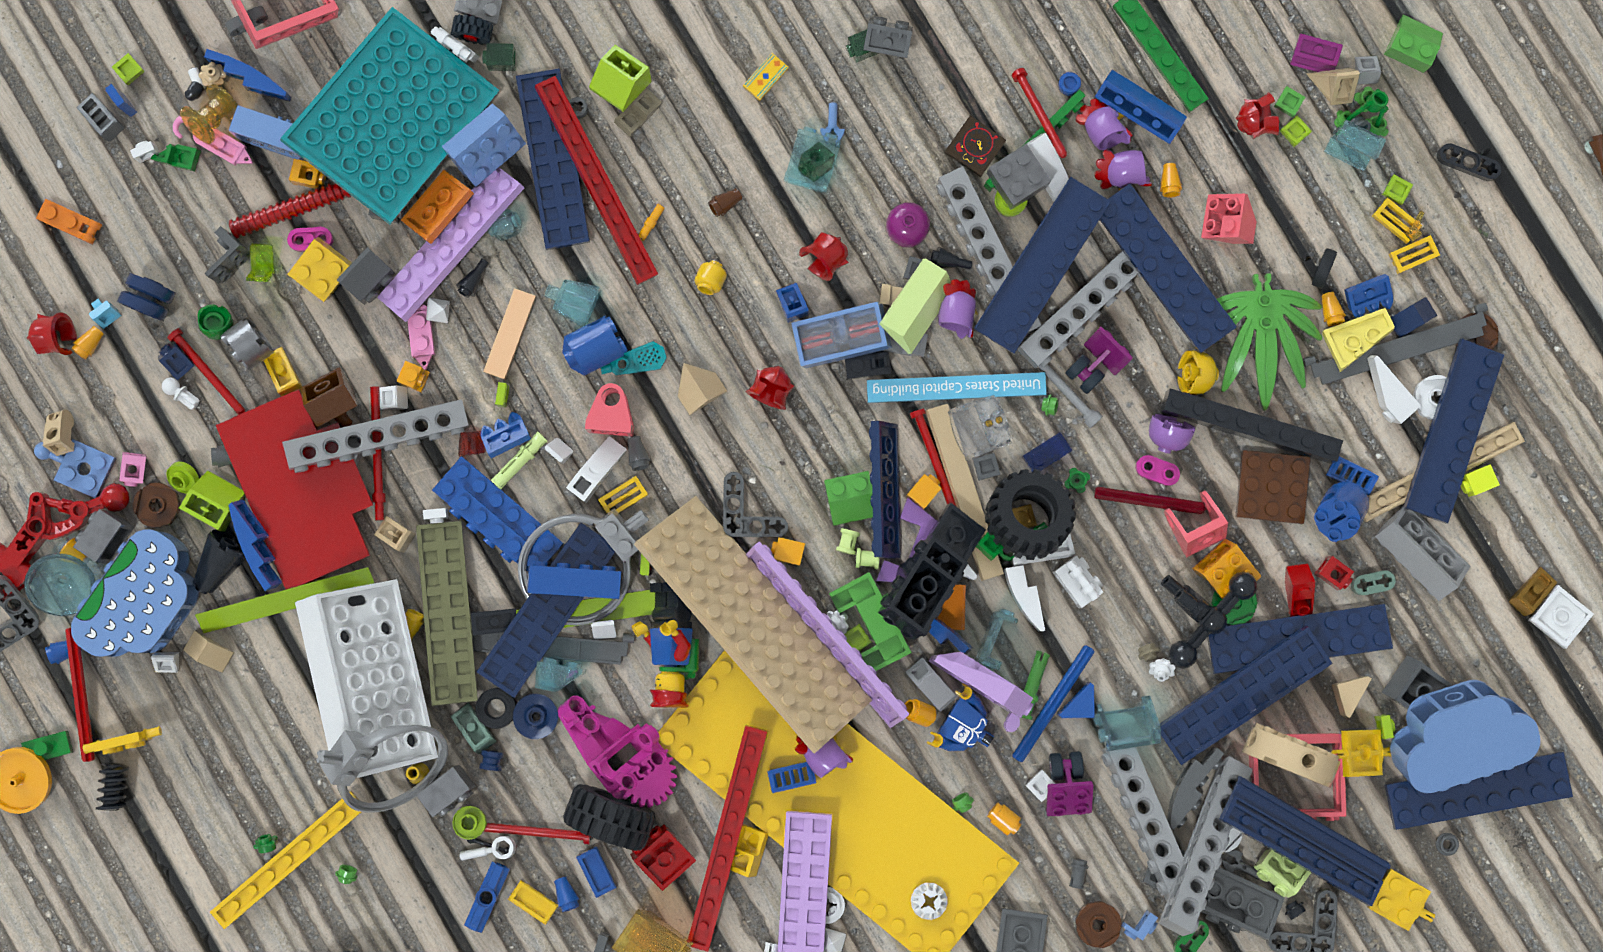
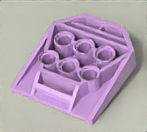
M962 652L932 655L929 659V662L1010 712L1004 722V728L1007 732L1017 730L1020 726L1022 715L1027 716L1034 705L1031 703L1033 698Z

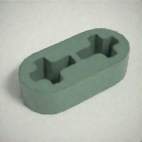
M1378 571L1355 577L1351 582V589L1357 595H1369L1392 589L1396 580L1391 572ZM1382 575L1385 578H1389L1386 587L1384 584L1376 585L1375 580L1382 579ZM1360 579L1363 582L1371 583V586L1364 587V592L1362 588L1357 587Z

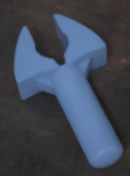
M834 102L829 103L828 126L825 129L820 128L821 136L827 145L828 135L832 130L836 135V145L841 141L845 129H839L837 126L838 104Z

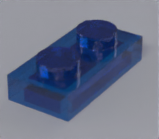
M1061 432L1023 455L1022 458L1031 471L1033 469L1042 471L1070 453L1072 449Z

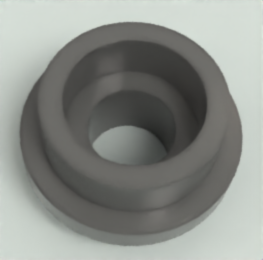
M1442 833L1436 839V849L1442 855L1451 856L1457 852L1459 841L1451 833ZM1445 840H1448L1450 842V846L1448 848H1444L1443 846Z

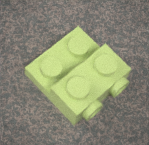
M1271 849L1265 850L1254 866L1258 871L1257 876L1261 880L1270 881L1275 886L1274 891L1278 895L1288 898L1297 894L1311 874V872Z

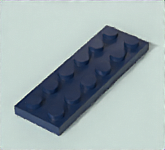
M871 421L869 429L871 450L869 457L872 462V472L870 474L872 495L870 502L873 507L871 527L874 539L871 547L874 557L901 558L898 424Z

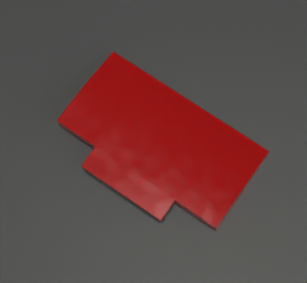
M299 389L215 425L250 508L269 535L265 539V543L275 557L274 564L285 590L301 586L371 556L354 514L374 505L354 459L340 462V459L332 460L331 465L319 468L317 464L308 466L309 470L299 473L289 470L282 442L341 428L337 422L317 430L315 423L303 406ZM329 442L325 446V450L331 454L337 452L339 448L335 442ZM308 447L303 450L302 455L306 459H312L316 455V451Z

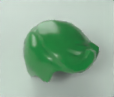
M209 304L198 310V328L209 339L220 340V336L234 325L230 312L224 306L218 307L217 305Z

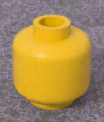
M712 260L700 265L694 281L701 293L713 295L720 292L727 277V273L722 268L721 263Z

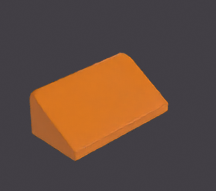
M955 585L952 595L944 602L943 609L937 618L953 630H965L966 585Z

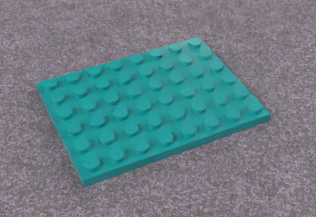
M391 7L284 133L280 141L391 225L447 157V153L443 150L442 146L481 114L499 93V89L394 7Z

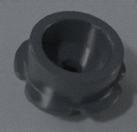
M1295 900L1285 907L1287 910L1285 915H1288L1290 920H1293L1306 911L1303 906L1304 902L1298 903Z

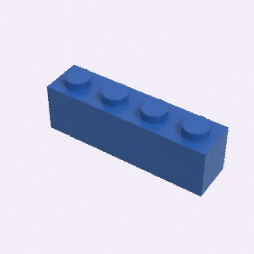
M1113 69L1095 95V98L1168 144L1172 142L1187 118L1186 115Z
M534 561V566L529 565L527 593L619 599L621 572L616 571V567L602 566V570H593V565L580 564L579 569L570 568L571 564L557 563V567H547L548 562Z

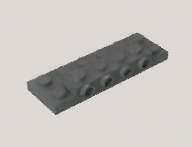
M1157 845L1156 853L1161 857L1164 856L1165 852L1162 846ZM1180 849L1182 856L1184 857L1185 851ZM1199 862V868L1201 871H1203V866ZM1147 867L1141 883L1158 890L1156 876ZM1166 867L1165 874L1168 878L1172 879L1174 872L1170 867ZM1219 867L1213 877L1215 879L1214 885L1208 891L1205 898L1207 899L1205 910L1201 912L1206 914V919L1213 923L1219 924V921L1228 924L1226 928L1232 932L1240 933V930L1247 931L1266 941L1269 940L1285 897Z

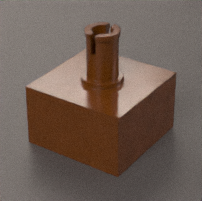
M340 367L300 387L303 406L317 427L332 419H335L341 428L351 426L353 422L346 412L356 407L357 402L353 387Z

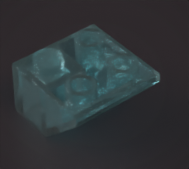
M546 657L543 661H537L535 688L560 692L586 674L587 669L581 668V663L566 661V665L559 664V659Z

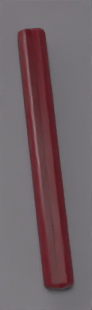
M1095 487L1094 498L1161 509L1169 508L1174 511L1203 514L1205 511V503L1105 487Z

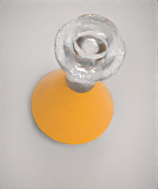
M66 537L58 545L56 551L59 553L60 560L82 564L92 572V578L96 577L99 579L105 573L104 563L97 565L73 547L76 543L75 538L70 539Z

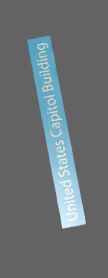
M1045 372L867 380L868 403L1047 395Z

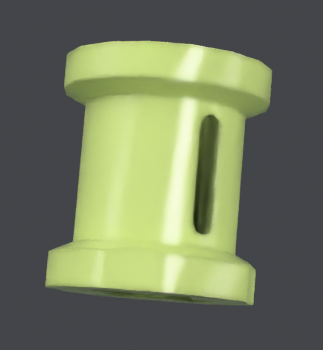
M841 528L842 536L836 550L855 555L856 551H854L860 533Z
M857 548L856 568L870 566L878 569L879 558L874 557L873 551H864L861 548Z

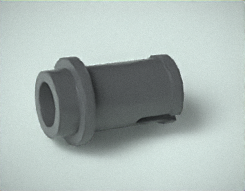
M1074 859L1073 863H1071L1072 873L1069 886L1084 889L1085 873L1089 866L1086 860Z

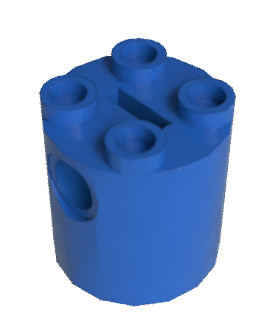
M603 316L564 336L562 353L571 369L585 376L624 356L627 349L620 336L615 337L614 333L618 331L610 317L605 318Z
M1339 482L1332 485L1327 490L1314 515L1319 531L1332 542L1353 537L1358 532L1368 512L1369 498L1366 492L1354 483Z

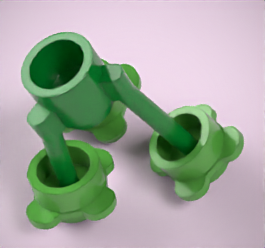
M1369 86L1365 87L1362 92L1354 94V100L1358 102L1360 108L1353 113L1350 111L1343 112L1342 110L1336 113L1337 119L1334 120V124L1339 130L1349 135L1351 134L1348 131L1350 121L1361 112H1380L1378 116L1366 119L1371 124L1367 135L1369 137L1388 135L1389 131L1386 129L1387 121L1383 117L1389 110L1386 106L1389 99L1387 94L1380 89L1374 91Z

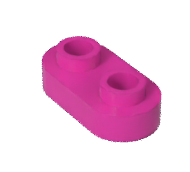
M325 227L296 228L288 234L287 242L293 250L305 252L311 242L317 237L325 236V242L332 246L334 238L332 233ZM302 237L304 239L303 243L297 244V239Z
M1150 455L1139 458L1135 465L1136 472L1140 477L1164 486H1171L1177 483L1180 478V471L1176 465ZM1146 462L1152 466L1149 471L1144 468ZM1167 470L1172 472V478L1166 477L1165 472Z

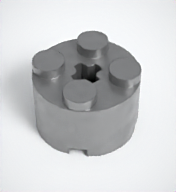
M246 316L225 331L220 337L228 347H232L234 351L231 354L237 362H242L245 368L250 370L274 352L261 331L259 332L255 328L254 322Z

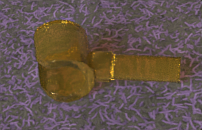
M1419 211L1415 222L1405 233L1406 237L1412 242L1422 235L1418 227L1425 214L1423 211Z

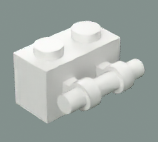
M1074 556L1053 571V574L1077 607L1083 608L1103 593L1101 589L1103 584L1096 575L1091 576L1088 571L1090 567L1083 557L1079 559L1078 556Z

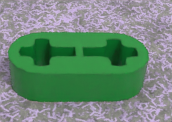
M1198 919L1199 926L1203 925L1201 927L1203 934L1197 933L1193 939L1191 937L1194 933L1185 936L1180 935L1173 945L1174 952H1181L1180 944L1186 945L1189 940H1191L1188 945L1189 952H1197L1209 935L1208 925Z

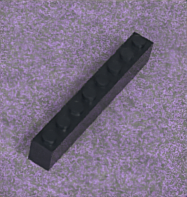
M1171 388L1165 392L1160 413L1329 464L1338 461L1343 440Z

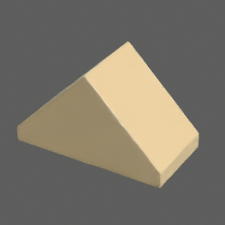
M386 516L374 535L395 550L405 553L416 533Z
M196 630L183 649L195 661L219 672L225 670L234 655V652Z
M1361 676L1332 684L1341 716L1344 718L1351 717L1372 678Z

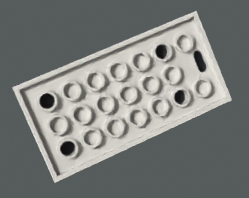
M397 579L316 594L295 602L328 751L331 750L344 730L359 732L365 737L378 729L388 726L422 725L431 727ZM412 731L393 736L381 742L372 749L374 754L356 778L438 758L434 737L425 731Z

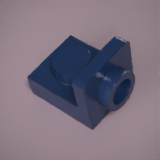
M175 342L172 345L168 343L159 350L158 361L176 380L180 379L194 367L193 362L179 349Z

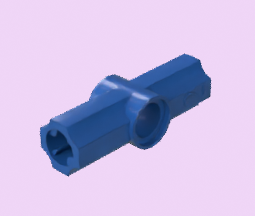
M491 862L464 926L475 932L483 933L494 905L498 901L510 868L501 863ZM483 891H489L492 894V902L487 903L483 901Z

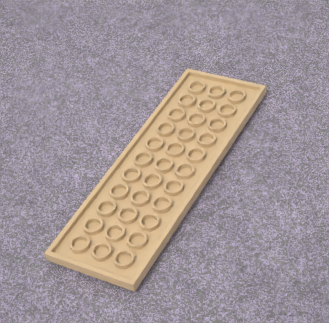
M697 496L634 543L636 548L813 753L822 748L872 701L869 695L865 693L856 680L833 656L831 651L819 640L812 629L788 604L787 600L774 588L768 578L760 572L755 563L750 558L748 559L743 549L731 536L725 533L723 526Z

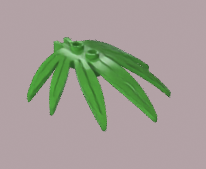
M1271 273L1264 275L1265 282L1263 284L1259 281L1258 274L1252 276V282L1255 285L1254 291L1236 292L1217 298V301L1225 311L1237 307L1228 313L1235 325L1244 316L1246 317V321L1240 329L1228 357L1221 392H1225L1240 371L1249 351L1255 330L1256 377L1263 411L1268 409L1276 379L1278 353L1275 329L1278 331L1284 353L1302 389L1306 387L1301 352L1295 336L1283 315L1314 339L1322 340L1320 332L1312 321L1302 312L1290 306V304L1307 310H1320L1322 305L1310 296L1297 291L1272 290L1269 284Z

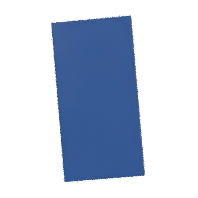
M113 84L105 88V91L116 106L128 116L132 117L137 113L127 97Z
M597 846L576 857L596 898L617 888Z

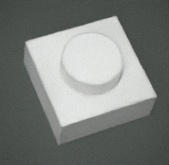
M151 141L140 142L135 146L136 148L130 150L133 158L139 163L150 159L154 154L158 155L160 153L157 146Z
M449 509L423 510V518L427 521L430 520V524L444 523V519H450Z
M1040 770L1025 786L1042 802L1047 798V785L1055 783L1043 770Z

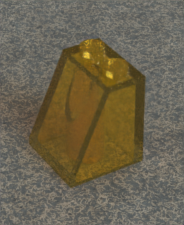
M638 909L612 946V949L617 952H691L692 949L690 947L693 942L652 911Z

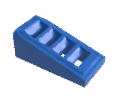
M1340 456L1337 462L1330 465L1326 476L1337 482L1353 483L1352 481L1356 474L1359 473L1360 476L1356 485L1360 487L1365 477L1368 478L1365 487H1361L1367 496L1370 495L1379 478L1373 472ZM1343 464L1344 467L1342 468L1340 474H1335L1339 465ZM1349 468L1352 469L1349 477L1345 479L1344 476Z
M807 762L767 770L772 793L816 783L815 774ZM803 767L807 769L809 780L804 781ZM794 769L798 770L800 782H795ZM785 771L789 772L791 781L789 785L786 784ZM780 773L782 782L780 787H778L775 774Z

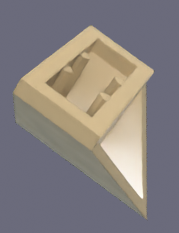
M1345 68L1306 73L1327 98L1330 105L1353 102L1360 75L1358 70Z
M683 363L678 398L688 414L692 415L725 394L727 390L715 372Z

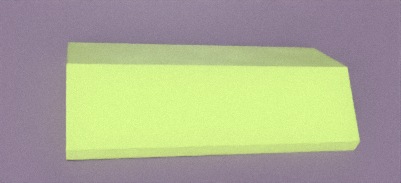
M926 258L921 261L879 323L908 354H912L939 313L941 303L946 296L943 290L944 284L951 283L947 271Z

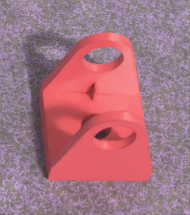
M609 383L599 389L586 418L585 429L588 433L634 436V425L628 399L620 386ZM612 393L619 394L620 400L616 405H606L605 401L608 395Z
M1206 491L1200 492L1202 502L1205 503V508L1211 518V522L1189 533L1184 530L1169 508L1164 510L1167 522L1186 558L1226 539L1228 522Z

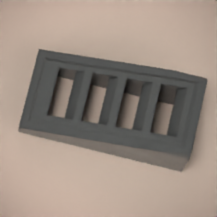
M94 93L90 94L76 107L99 135L108 142L112 141L125 128ZM96 103L97 106L88 113L87 111Z

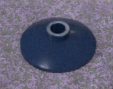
M530 694L523 697L516 704L513 711L515 728L521 735L529 739H541L548 736L554 731L558 723L556 705L550 698L542 694ZM535 712L541 715L538 721L533 719V713Z

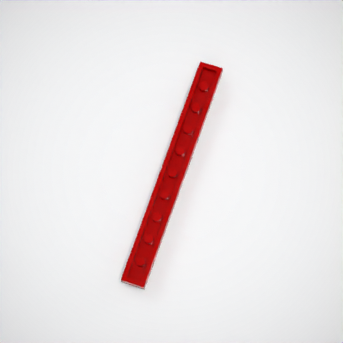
M556 76L536 84L535 89L635 282L639 285L656 277L658 272Z
M745 725L686 946L706 952L710 949L765 745L767 730Z

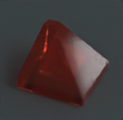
M481 431L460 433L459 457L485 453Z

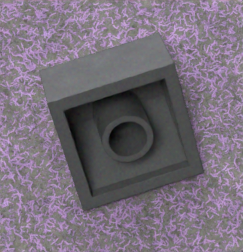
M367 247L339 276L337 281L365 305L367 302L371 303L378 296L377 291L382 286L386 287L393 280L395 272Z
M1407 655L1382 693L1408 710L1411 703L1418 697L1453 685L1422 662Z

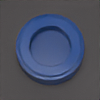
M1073 72L1064 73L1058 82L1060 92L1067 96L1074 95L1081 87L1080 77Z

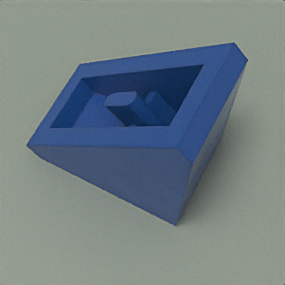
M797 283L776 290L787 323L808 316L809 310Z
M1087 682L1057 715L1060 718H1095L1094 685L1091 682Z

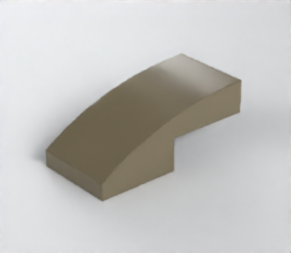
M645 88L630 106L615 118L614 123L631 137L655 113L662 102Z

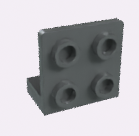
M874 16V19H869L863 50L907 58L913 27L909 26V22L896 20L895 24L887 22V18Z
M221 226L214 233L219 237L217 242L228 251L205 272L208 278L218 284L227 281L232 276V271L237 266H242L248 260V255L251 253L238 239Z

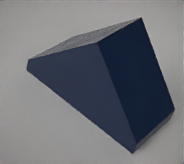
M1424 297L1390 318L1395 326L1394 332L1400 338L1438 315L1427 297Z

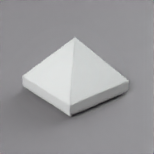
M428 298L426 320L448 323L450 301Z
M825 928L824 952H841L846 934Z

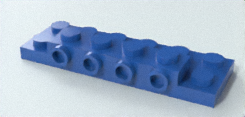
M462 456L432 489L451 507L449 510L451 514L458 519L463 517L467 520L466 526L475 534L478 531L485 536L483 541L491 548L497 546L502 550L500 555L509 563L514 561L518 564L524 543L533 531L542 525ZM549 530L545 531L535 541L529 552L526 571L528 572L529 565L534 566V561L549 562L564 543Z

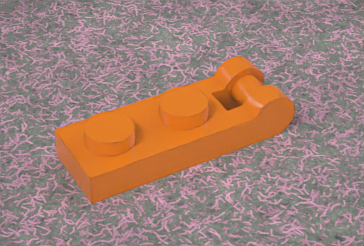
M45 199L36 217L37 220L92 245L95 242L94 236L97 230L100 231L102 224L48 199ZM88 225L86 233H82L84 226Z

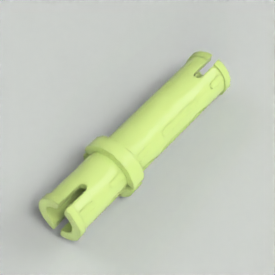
M537 431L525 445L520 447L517 454L491 481L499 489H502L530 459L533 460L535 458L534 455L548 441Z

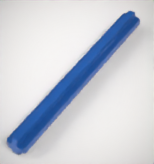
M1087 645L1083 646L1013 753V758L1019 762L1025 760L1095 651Z

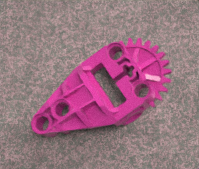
M572 696L559 706L558 716L586 764L612 796L617 799H627L631 796V804H635L638 800L640 807L645 806L646 802L648 808H651L653 802L658 806L661 804V800L665 802L668 799L666 795H672L673 792L670 788L676 787L672 780L676 779L677 775L671 773V771L675 770L676 766L669 765L673 757H667L668 750H663L659 744V733L653 726L646 723L640 727L637 724L630 729L615 718H608L593 712L592 710L596 706L591 705L589 707L584 699L579 696ZM630 743L638 753L614 771L609 766L607 760Z

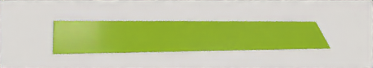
M366 567L195 614L203 634L296 609L295 602L316 594L374 584V580L369 568Z
M650 590L626 593L621 603L613 612L596 622L652 615L655 608V593L650 592ZM593 598L582 600L571 616L578 617L593 614L608 605L612 599ZM564 625L563 628L573 627L575 625Z

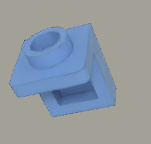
M1146 910L1135 928H1132L1123 921L1122 927L1125 928L1123 933L1133 940H1136L1137 937L1144 940L1148 933L1151 934L1158 924L1156 922L1158 917Z

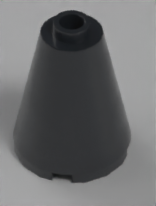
M213 529L207 535L193 580L195 589L200 593H213L246 560L240 544L232 540L233 535L217 529Z

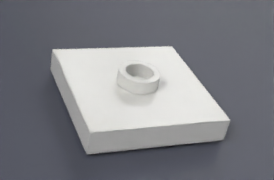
M1556 585L1529 618V621L1563 649H1567L1594 613L1562 587Z

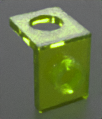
M251 243V271L247 275L246 281L269 282L275 273L273 245Z

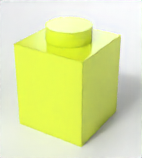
M1490 464L1466 473L1461 489L1468 497L1497 487L1500 484Z

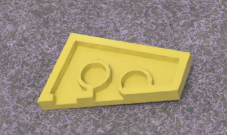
M1386 308L1323 330L1322 335L1341 372L1390 334L1395 326Z

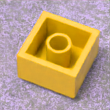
M317 237L311 242L287 275L321 301L325 302L340 285L337 281L339 276L352 262L321 238Z

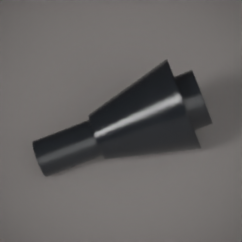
M941 247L933 250L930 261L940 268L960 267L970 270L972 267V261L961 259Z
M481 258L475 269L471 270L456 284L459 288L457 291L464 297H475L482 277L481 274L489 263Z

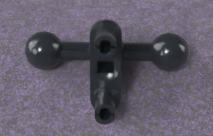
M1248 572L1234 574L1229 580V592L1217 606H1212L1190 586L1180 584L1170 575H1167L1162 580L1161 585L1174 595L1175 602L1193 620L1199 623V627L1187 640L1177 641L1171 646L1169 657L1172 664L1181 669L1190 668L1195 664L1197 648L1210 634H1219L1225 629L1227 625L1226 615L1239 600H1248L1255 595L1257 582L1252 574Z

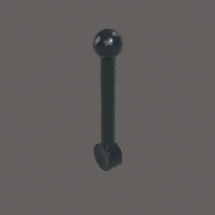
M477 838L467 840L470 844L477 843L486 847H492L491 843ZM499 846L498 850L505 855L508 854L509 847L503 848Z

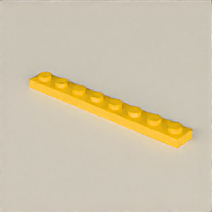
M352 791L349 792L354 798L359 800ZM341 799L210 911L212 916L223 929L229 927L362 812L350 808Z

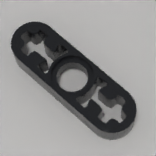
M1445 144L1437 152V159L1441 164L1481 180L1492 181L1501 174V165L1496 160L1455 144ZM1449 149L1451 150L1450 154L1455 157L1447 159L1446 154L1443 152ZM1465 157L1473 158L1475 162L1473 168H1467L1464 165L1463 160ZM1492 166V171H1494V173L1488 175V170L1483 168Z

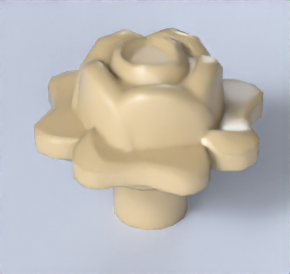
M214 62L201 66L202 72L198 74L202 79V84L204 86L209 85L211 89H214L217 85H223V79L227 76L223 72L222 65H215Z

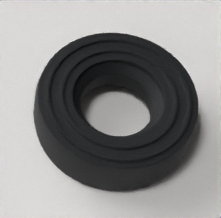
M1325 249L1312 280L1313 286L1321 289L1324 287L1337 256L1335 250Z
M500 688L488 689L479 696L476 702V715L479 721L486 727L492 729L503 728L513 721L516 700ZM494 699L501 700L505 705V711L500 717H493L488 712V704Z

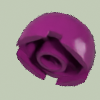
M905 202L895 206L886 219L888 237L901 247L912 248L920 245L930 230V220L927 212L915 203Z

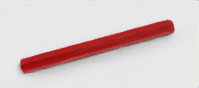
M67 628L65 633L81 759L83 762H90L95 759L94 752L85 754L83 751V745L93 743L81 647L75 643L71 634V628Z

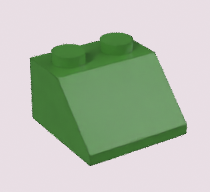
M1402 15L1384 55L1424 73L1434 62L1441 46L1443 33L1406 15Z
M869 471L824 480L833 526L873 517V507L870 502L872 484Z

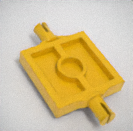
M160 726L150 729L145 728L141 732L102 741L97 740L93 743L84 744L83 751L85 754L102 751L103 755L124 751L123 746H125V749L145 746V741L151 740L155 736H161L162 729Z
M1381 730L1341 731L1342 749H1334L1331 753L1338 754L1337 756H1340L1339 759H1342L1343 777L1383 775V758L1386 756L1391 757V752H1388L1390 747H1383Z
M1388 869L1382 879L1383 884L1373 906L1367 905V907L1407 931L1410 930L1412 924L1419 916L1431 923L1433 921L1432 918H1435V914L1424 908L1431 891L1395 870Z

